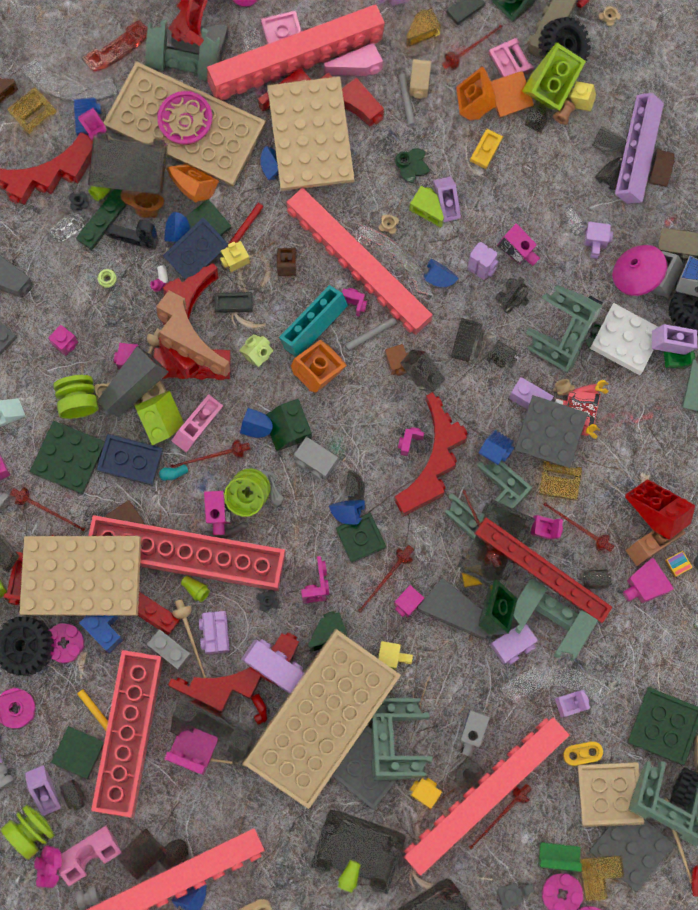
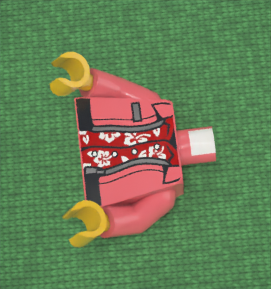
M600 380L597 384L574 389L569 392L567 400L555 399L556 403L588 413L581 435H590L593 439L598 437L593 432L595 430L600 431L597 425L594 424L600 399L599 391L603 394L609 392L606 388L602 389L604 385H609L605 380Z

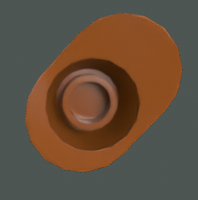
M128 187L121 192V199L124 203L134 207L136 214L142 218H156L159 209L165 202L161 195L138 187Z

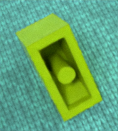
M420 186L410 202L409 211L441 228L444 216L438 196L431 188Z

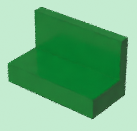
M540 842L538 867L581 872V847Z

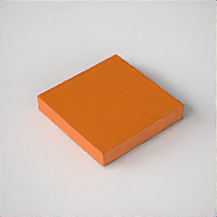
M523 70L491 81L496 97V110L499 118L534 106L532 97L522 92L527 83Z

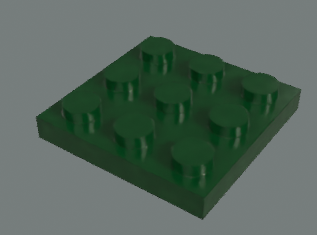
M53 420L29 472L83 495L100 459L105 441Z
M647 687L627 743L684 766L698 729V706Z

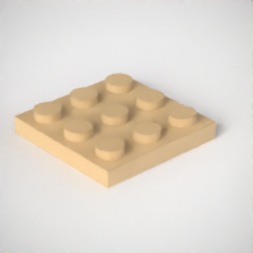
M639 763L578 765L582 827L644 824L643 817L628 810L640 776Z

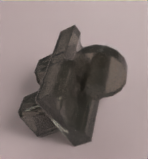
M519 277L518 280L509 278L505 285L509 292L507 294L499 292L495 297L496 302L503 307L504 312L507 314L512 311L514 306L518 308L520 304L527 305L529 303V300L526 298L528 295L526 290L528 288L524 284L525 280L522 277Z

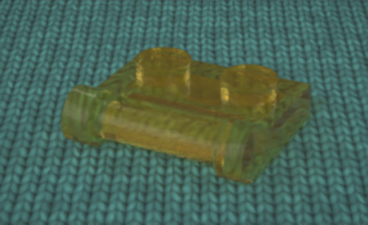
M36 87L7 108L8 113L28 135L33 132V128L48 116H53L57 112ZM44 106L46 108L29 123L25 121L41 107Z
M544 461L539 495L577 501L582 467L568 468ZM548 471L573 475L574 480L549 476Z

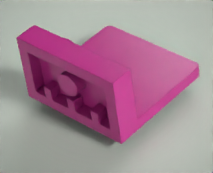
M317 556L321 587H317V585L305 586V589L301 590L303 604L326 601V595H330L328 580H324V576H327L326 562L321 561V556Z
M181 724L171 751L167 752L165 760L204 776L218 742V737L189 725Z

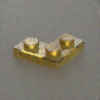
M622 855L580 859L586 901L608 899L605 879L625 876Z

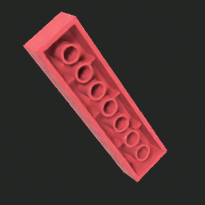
M125 650L121 652L91 809L93 812L130 818L135 817L164 660L161 656Z

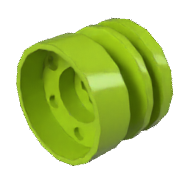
M72 375L54 382L55 397L60 399L57 402L60 418H82L98 411L97 397L92 395L95 387L93 386L94 381L91 376Z
M253 468L243 469L233 477L225 488V504L235 515L242 517L252 516L258 513L268 499L271 491L270 482L266 475L259 470Z
M26 804L23 807V811L27 816L25 817L18 811L16 815L20 823L17 824L10 819L0 828V831L23 857L30 860L39 851L35 842L38 840L46 845L47 840L43 834L50 839L55 834L48 821L37 810L32 809Z

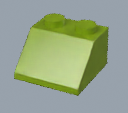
M170 390L135 405L152 445L170 438L184 424Z

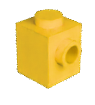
M428 777L426 780L422 778L420 782L416 780L410 788L413 792L411 797L430 810L442 791L437 789V783Z

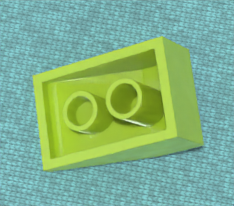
M555 43L531 74L522 92L549 109L560 111L586 61L559 43Z

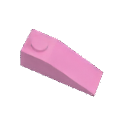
M374 43L324 63L325 74L329 72L331 75L368 76L379 73L383 68V60Z
M208 394L177 431L172 442L187 453L222 409L223 405Z

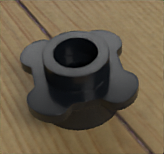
M84 191L78 194L71 193L68 197L71 200L70 208L74 211L86 209L88 207V202L86 201L87 194Z
M273 590L257 595L256 598L260 602L261 611L266 612L267 609L278 607V601L275 600V592Z

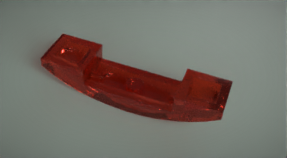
M138 19L125 28L126 32L100 50L95 48L83 56L82 60L93 72L107 68L136 49L147 38L148 28Z

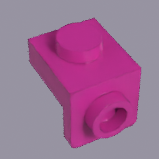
M94 107L78 117L91 140L99 139L105 135L107 131L106 125Z
M343 288L342 293L346 302L357 306L356 316L360 317L361 311L365 312L367 306L365 294L359 293L353 288H348V290Z
M411 427L405 430L404 438L400 437L398 448L401 449L400 455L408 456L412 439L423 441L424 432H421V429Z
M535 515L533 516L531 535L548 540L558 539L563 532V520H553Z

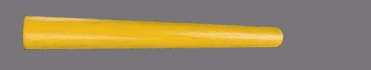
M82 689L77 695L105 731H107L108 720L84 689Z

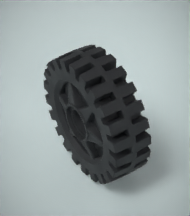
M561 17L552 20L540 32L542 35L538 40L542 42L538 44V49H542L539 52L540 56L544 55L545 58L555 43H559L587 62V57L590 55L588 50L591 49V45L587 44L591 42L590 38H586L589 33L588 31H583L585 26L580 25L581 22L573 17Z
M676 291L668 309L671 321L675 322L674 325L677 327L681 326L682 328L697 330L698 336V297Z
M24 616L9 619L8 623H4L2 629H0L1 668L8 673L19 676L34 675L36 672L42 671V667L48 665L47 660L52 658L50 653L54 652V647H52L54 639L51 638L53 635L48 631L47 625H44L43 622L35 618ZM23 642H25V643H26V647H25V649L22 651L21 646H22Z

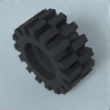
M686 767L681 770L673 787L670 801L684 807L690 804L696 792V787H698L697 772Z

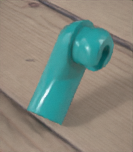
M185 464L177 468L165 467L160 470L159 477L163 481L174 480L187 474L188 468Z

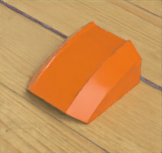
M483 66L456 86L459 112L463 117L469 120H479L480 117L491 109L496 108L493 86Z
M188 164L170 166L166 169L175 185L195 203L210 199L219 182L212 176Z
M319 340L294 358L291 369L293 374L309 391L317 393L347 365L328 344Z

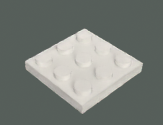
M613 303L590 349L641 375L654 350L652 349V331L658 328V326Z

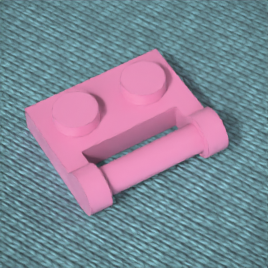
M517 38L489 50V55L502 77L522 70L524 74H529L534 70L533 65L528 62L522 52ZM509 49H513L522 67L519 68Z

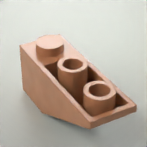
M682 530L669 540L652 531L625 551L636 566H638L686 533Z

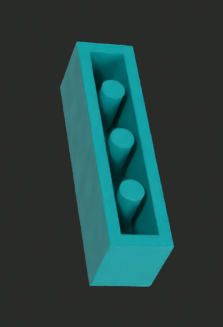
M329 285L280 335L279 339L284 349L295 357L308 349L348 307L343 293Z

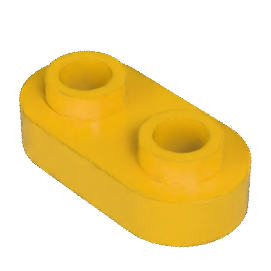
M594 741L571 745L563 752V760L569 766L597 762L603 756L602 746ZM589 749L595 750V756L589 754ZM570 753L576 754L575 760L570 759Z

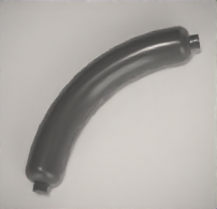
M242 522L235 527L226 529L225 535H213V531H205L202 535L218 538L233 536L244 531L248 527V523Z

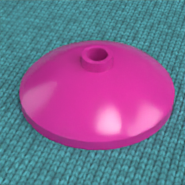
M180 91L167 97L161 104L157 116L162 134L168 140L181 145H188L201 140L209 132L213 119L208 102L201 95L191 91ZM182 98L184 99L183 104H186L189 100H196L200 105L201 113L206 108L203 116L208 121L203 120L202 122L206 125V128L201 126L196 132L198 136L194 134L183 136V140H181V136L178 134L170 136L173 130L169 123L163 121V118L169 120L171 111H165V109L171 108L174 110L176 107H173L170 103L179 104ZM195 102L190 103V105H193L198 108V105ZM183 113V114L180 115V116H183V115H188V116H190V117H191V122L193 123V117H192L191 114H189V113ZM179 121V124H180L181 126H183V127H187V126H188V125H183V124L181 123V121Z
M639 245L630 248L616 261L612 272L613 282L626 295L640 296L647 294L658 287L663 281L667 272V260L661 250L651 245Z

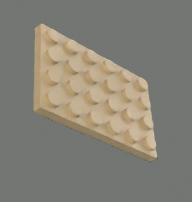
M340 77L267 85L281 191L354 182Z
M24 536L20 615L138 616L141 537Z

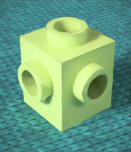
M253 334L246 340L239 352L249 363L259 367L269 358L273 349L269 346L270 342L264 336L259 337Z

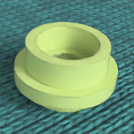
M105 269L99 273L98 282L102 287L109 288L116 283L117 277L114 271ZM106 277L111 278L110 281H104Z

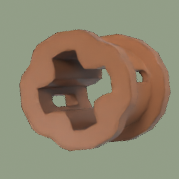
M565 100L560 111L558 110L554 113L553 119L560 124L566 125L571 112L576 108L575 105Z

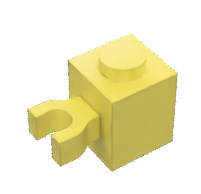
M576 81L574 89H571L566 100H572L576 107L575 109L591 111L596 98L594 84Z
M241 241L238 243L232 242L228 244L227 248L221 250L222 257L220 261L224 268L229 269L230 273L250 263L249 255Z
M381 641L378 659L393 670H397L398 662L412 664L413 655L399 653L401 644Z

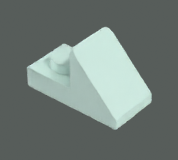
M19 398L0 400V427L26 416Z

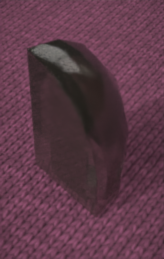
M538 100L531 108L526 118L525 126L541 133L548 117L547 109Z
M601 126L592 145L609 152L620 149L627 141L620 135Z
M623 156L606 164L594 178L600 184L604 182L610 185L609 189L616 190Z
M349 470L344 499L364 500L365 484L362 477L355 471Z
M176 839L163 847L154 857L166 870H169L187 861L189 854L188 845L185 840Z

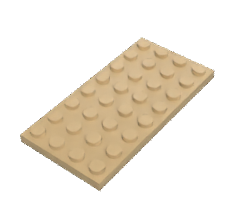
M136 62L109 111L104 124L106 128L183 164H188L234 187L266 125V121ZM180 91H191L201 95L210 105L213 116L209 132L198 142L188 145L176 144L168 140L162 134L157 120L158 111L163 101L170 95ZM182 98L179 104L170 103L173 107H176L174 110L171 108L165 109V111H171L169 120L163 118V121L169 123L173 130L170 136L178 134L181 136V140H183V136H191L193 134L198 136L196 132L201 126L206 128V125L202 123L203 120L208 121L203 116L206 108L201 113L200 105L196 100H189L186 104H183L184 99ZM195 102L198 105V108L193 105H190V103ZM183 113H189V114H191L192 117H193V123L191 122V117H190V116H188V115L180 116V115L183 114ZM179 121H181V123H182L183 125H188V126H187V127L181 126V125L179 124Z
M335 629L242 763L309 809L401 675Z

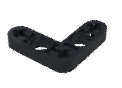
M145 220L138 221L136 230L108 224L105 235L112 239L151 250L156 249L159 241L154 224Z

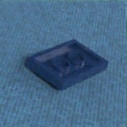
M203 217L162 256L186 280L188 277L200 272L203 267L221 253V250L228 246V243Z
M107 434L96 470L101 473L153 486L163 448Z

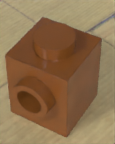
M401 344L385 349V358L391 375L401 376L406 374L410 369L412 359L410 353H406L404 345Z

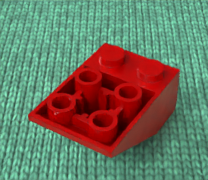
M647 479L625 494V498L651 529L669 540L692 522L695 505L653 481Z

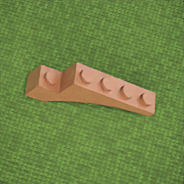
M169 290L156 306L158 318L166 323L159 332L161 343L167 348H173L184 357L188 356L197 364L210 368L215 374H221L226 377L230 372L229 361L215 353L200 339L187 318L185 298Z

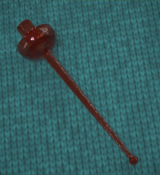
M499 25L498 28L459 54L453 52L446 53L445 61L442 63L443 68L457 69L460 65L459 58L503 26Z
M237 439L232 443L231 449L175 465L172 464L171 468L233 453L237 458H243V451L251 450L249 442L241 444L240 440Z
M23 487L21 491L15 488L12 489L10 495L16 498V505H24L26 502H29L76 526L81 531L85 530L84 527L73 523L30 499V493L26 487Z
M462 490V493L465 495L471 512L479 527V519L469 501V498L466 494V490ZM485 542L488 549L484 555L485 562L491 560L494 568L500 566L501 563L498 557L503 554L494 548L492 549Z
M546 502L543 504L596 541L595 547L598 552L606 549L611 553L615 546L608 542L611 536L604 534L597 537L549 506Z
M408 545L404 551L399 548L396 550L398 561L358 612H362L363 608L401 563L410 564L413 561L410 555L414 549Z
M527 783L521 790L517 786L513 789L515 799L482 835L469 846V849L472 850L517 802L528 803L530 801L526 795L532 788Z

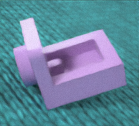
M584 690L555 698L561 718L590 709L589 699Z

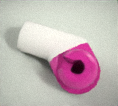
M165 265L157 267L158 278L150 283V288L155 292L161 291L168 283Z

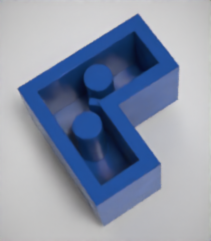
M86 616L79 622L109 654L123 641L111 627L120 616Z

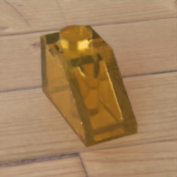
M432 8L428 10L423 9L415 14L406 38L407 48L440 35L441 25Z

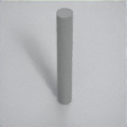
M400 74L399 81L408 126H414L415 121L406 74Z
M395 318L388 319L345 344L346 349L349 351L397 323Z

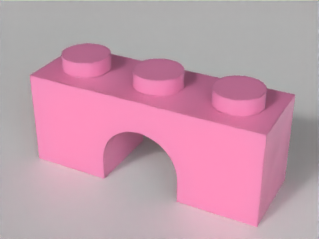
M104 826L61 854V869H57L67 885L71 886L86 876L85 866L91 859L99 857L105 864L122 852L107 826Z

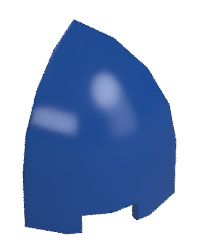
M266 146L260 158L261 168L268 180H275V176L279 174L276 151Z
M174 212L168 217L165 225L164 241L177 242L190 230V224L183 214Z
M432 258L427 264V267L430 269L427 274H424L425 281L438 287H448L459 279L450 269Z
M247 408L240 434L255 438L265 437L272 431L273 424L264 413Z
M342 501L329 505L332 515L339 522L358 524L362 520L359 517L361 510H365V501Z
M204 885L195 889L192 886L186 889L187 894L177 899L174 896L172 902L176 908L180 906L184 910H200L205 901L207 887Z

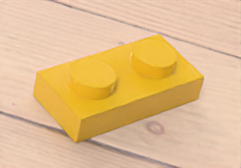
M486 129L470 158V162L487 169L503 136Z

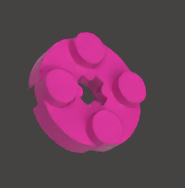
M67 623L58 624L49 629L48 631L53 635L51 638L54 639V644H52L54 652L50 653L52 655L51 659L59 663L75 661L84 649L82 633L75 626ZM63 638H65L66 641H69V644L66 645L65 649H63L62 646H59V642H61Z
M12 688L0 695V723L4 726L19 729L28 725L34 719L36 704L33 697L27 691ZM14 703L20 706L17 714L10 711Z
M44 846L40 857H36L34 868L37 869V887L53 888L58 882L60 875H56L57 868L61 869L62 865L59 848Z
M558 873L550 876L545 881L542 888V900L548 910H577L583 901V890L576 878L569 874ZM560 888L568 892L565 900L563 898L558 899L557 897Z

